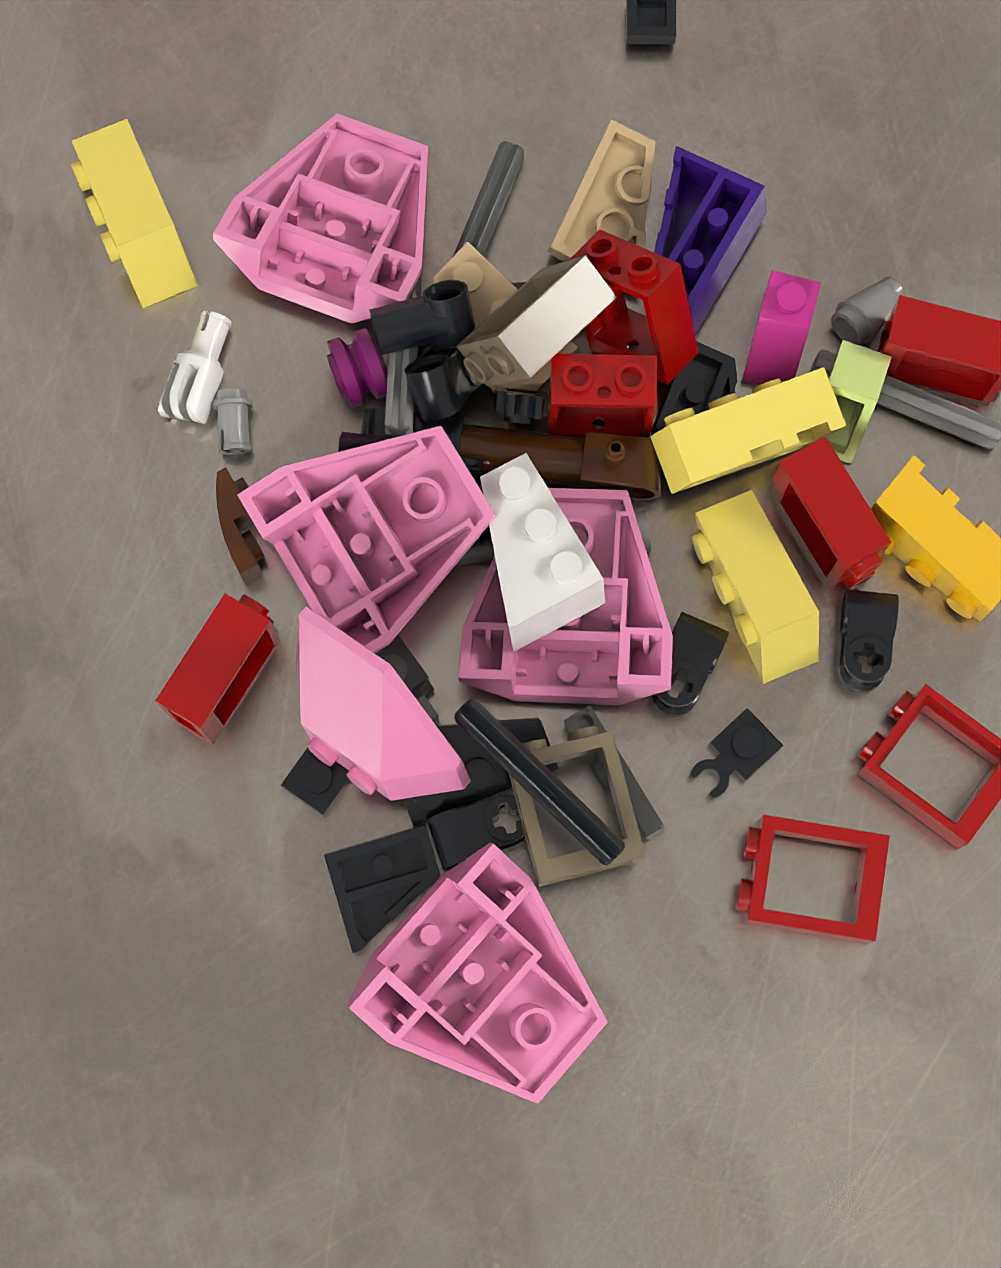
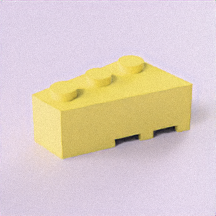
M128 119L72 140L79 158L78 161L71 163L73 172L82 192L92 189L94 194L85 198V201L96 226L107 225L109 231L101 233L100 237L111 262L122 260L142 308L197 287L198 284L175 226Z
M822 367L785 382H781L780 378L766 382L751 389L753 394L738 398L737 393L721 397L708 403L710 410L696 415L693 408H688L665 417L666 427L650 436L671 493L673 494L800 450L824 436L845 427V420L825 368Z
M749 490L696 512L697 533L691 536L694 550L702 564L708 562L714 575L712 579L721 602L724 605L727 604L738 634L748 650L762 684L818 662L819 611L753 491Z

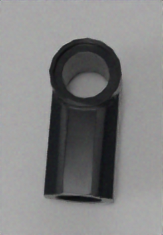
M459 280L440 281L427 287L423 291V296L369 309L371 324L380 355L432 342L439 347H456L476 328L468 285Z

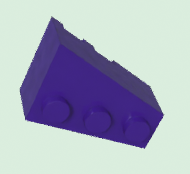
M676 146L673 157L674 166L669 189L666 191L665 209L654 253L680 263L696 335L767 214L765 185Z

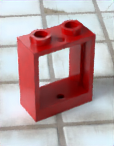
M599 229L569 259L572 260L586 255L617 297L584 327L589 348L600 354L657 355V380L668 385L699 353L681 265ZM624 292L643 300L646 316L627 308ZM630 346H638L635 349H629Z
M903 295L898 297L882 329L877 352L892 357L886 375L915 387L988 406L996 393L1001 391V321Z
M557 353L551 358L548 434L585 438L586 431L623 436L650 437L657 407V355ZM596 419H601L605 422V426L602 429L594 427L593 422Z
M824 436L780 461L768 490L829 589L833 591L845 584L848 589L852 590L871 579L875 575L874 570L884 563L881 557L892 542L827 438Z
M224 593L155 700L172 720L213 745L280 642L273 627L274 621L267 616L269 610L244 594L238 601Z
M927 684L915 695L906 690L888 714L896 720L885 736L876 731L858 754L865 763L859 769L857 775L955 848L960 849L969 844L1001 800V739ZM920 712L993 765L953 821L880 767Z
M763 815L757 821V827L748 826L745 838L744 857L752 859L749 879H740L736 899V910L744 911L743 924L866 945L875 942L890 835ZM774 834L859 848L849 923L763 909Z

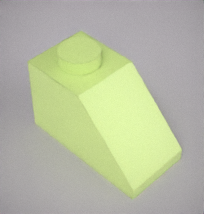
M844 340L841 343L828 378L846 426L825 437L839 459L851 464L877 404L892 357Z

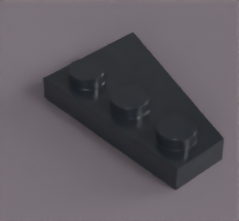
M539 718L498 720L522 744L546 739L547 746H550ZM437 723L435 725L463 761L471 782L463 790L403 799L413 827L426 822L428 818L441 812L469 805L512 787L509 773L458 724L442 725ZM557 762L545 765L550 771L559 769Z

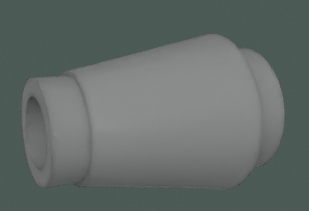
M884 277L881 281L838 303L836 313L831 318L832 326L842 340L856 345L871 342L886 323L900 295L905 296L901 285L891 277Z

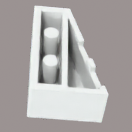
M527 453L482 475L480 480L483 494L496 514L489 527L513 652L605 604L604 579Z

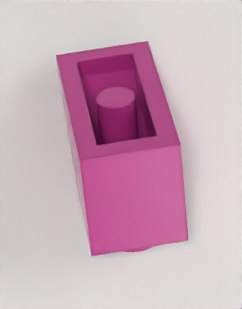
M774 270L771 271L741 383L757 387L779 378L781 382L795 378L810 329L821 282Z

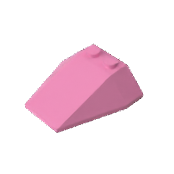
M337 113L232 199L213 232V240L259 290L351 324L370 319L369 309L408 300L421 274L428 146Z
M441 426L282 466L237 494L262 538L273 544L312 611L373 653H377L393 641L496 517L489 502Z
M548 488L602 575L606 603L513 652L494 555L462 628L459 682L516 702L622 705L671 690L673 635L628 491Z
M306 606L299 613L296 666L300 721L311 741L307 745L308 749L326 765L332 766L335 762H338L349 770L346 774L347 777L366 794L371 795L376 790L390 801L465 789L471 780L463 761L393 667Z
M491 842L466 858L465 861L460 862L441 875L373 952L347 1004L351 1011L387 1043L537 1104L608 1023L532 879Z

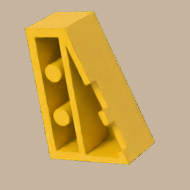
M913 455L871 508L892 542L884 554L889 555L892 553L907 565L905 567L907 573L918 583L926 587H930L932 584L948 597L946 599L947 604L956 613L967 619H971L973 616L981 622L1001 600V538L984 521H979L976 525L954 507L960 498L950 488H945L940 494L919 474L926 465Z

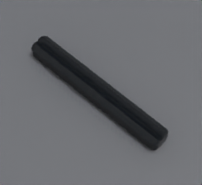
M471 698L457 710L454 715L455 722L603 865L611 864L625 848L624 842L476 699Z

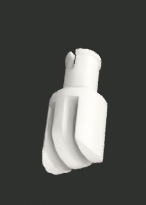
M208 311L201 312L200 321L190 349L183 351V353H178L174 360L158 406V412L161 416L172 419L178 418L184 421H195L202 424L207 422L212 408V401L216 397V392L224 374L218 358L228 330L232 325L230 319L212 311L210 313Z

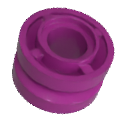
M366 328L354 331L352 343L349 345L340 337L327 341L330 351L327 359L341 397L347 398L351 409L364 404L366 392L370 391L377 399L386 396L388 371L383 356L380 355L376 339L370 338Z

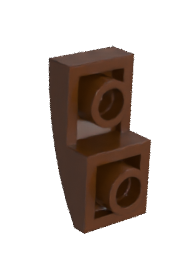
M225 467L217 472L216 500L219 521L231 558L245 585L263 576L257 561L265 556L250 530L240 534L241 531L254 524L237 494L249 486L243 477L234 481Z

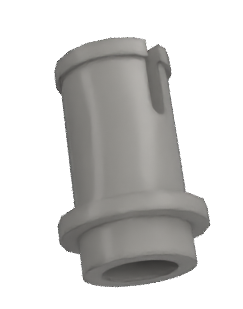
M237 388L217 391V400L212 401V408L218 410V452L225 455L251 452L248 409L253 406L251 399L247 398V391Z

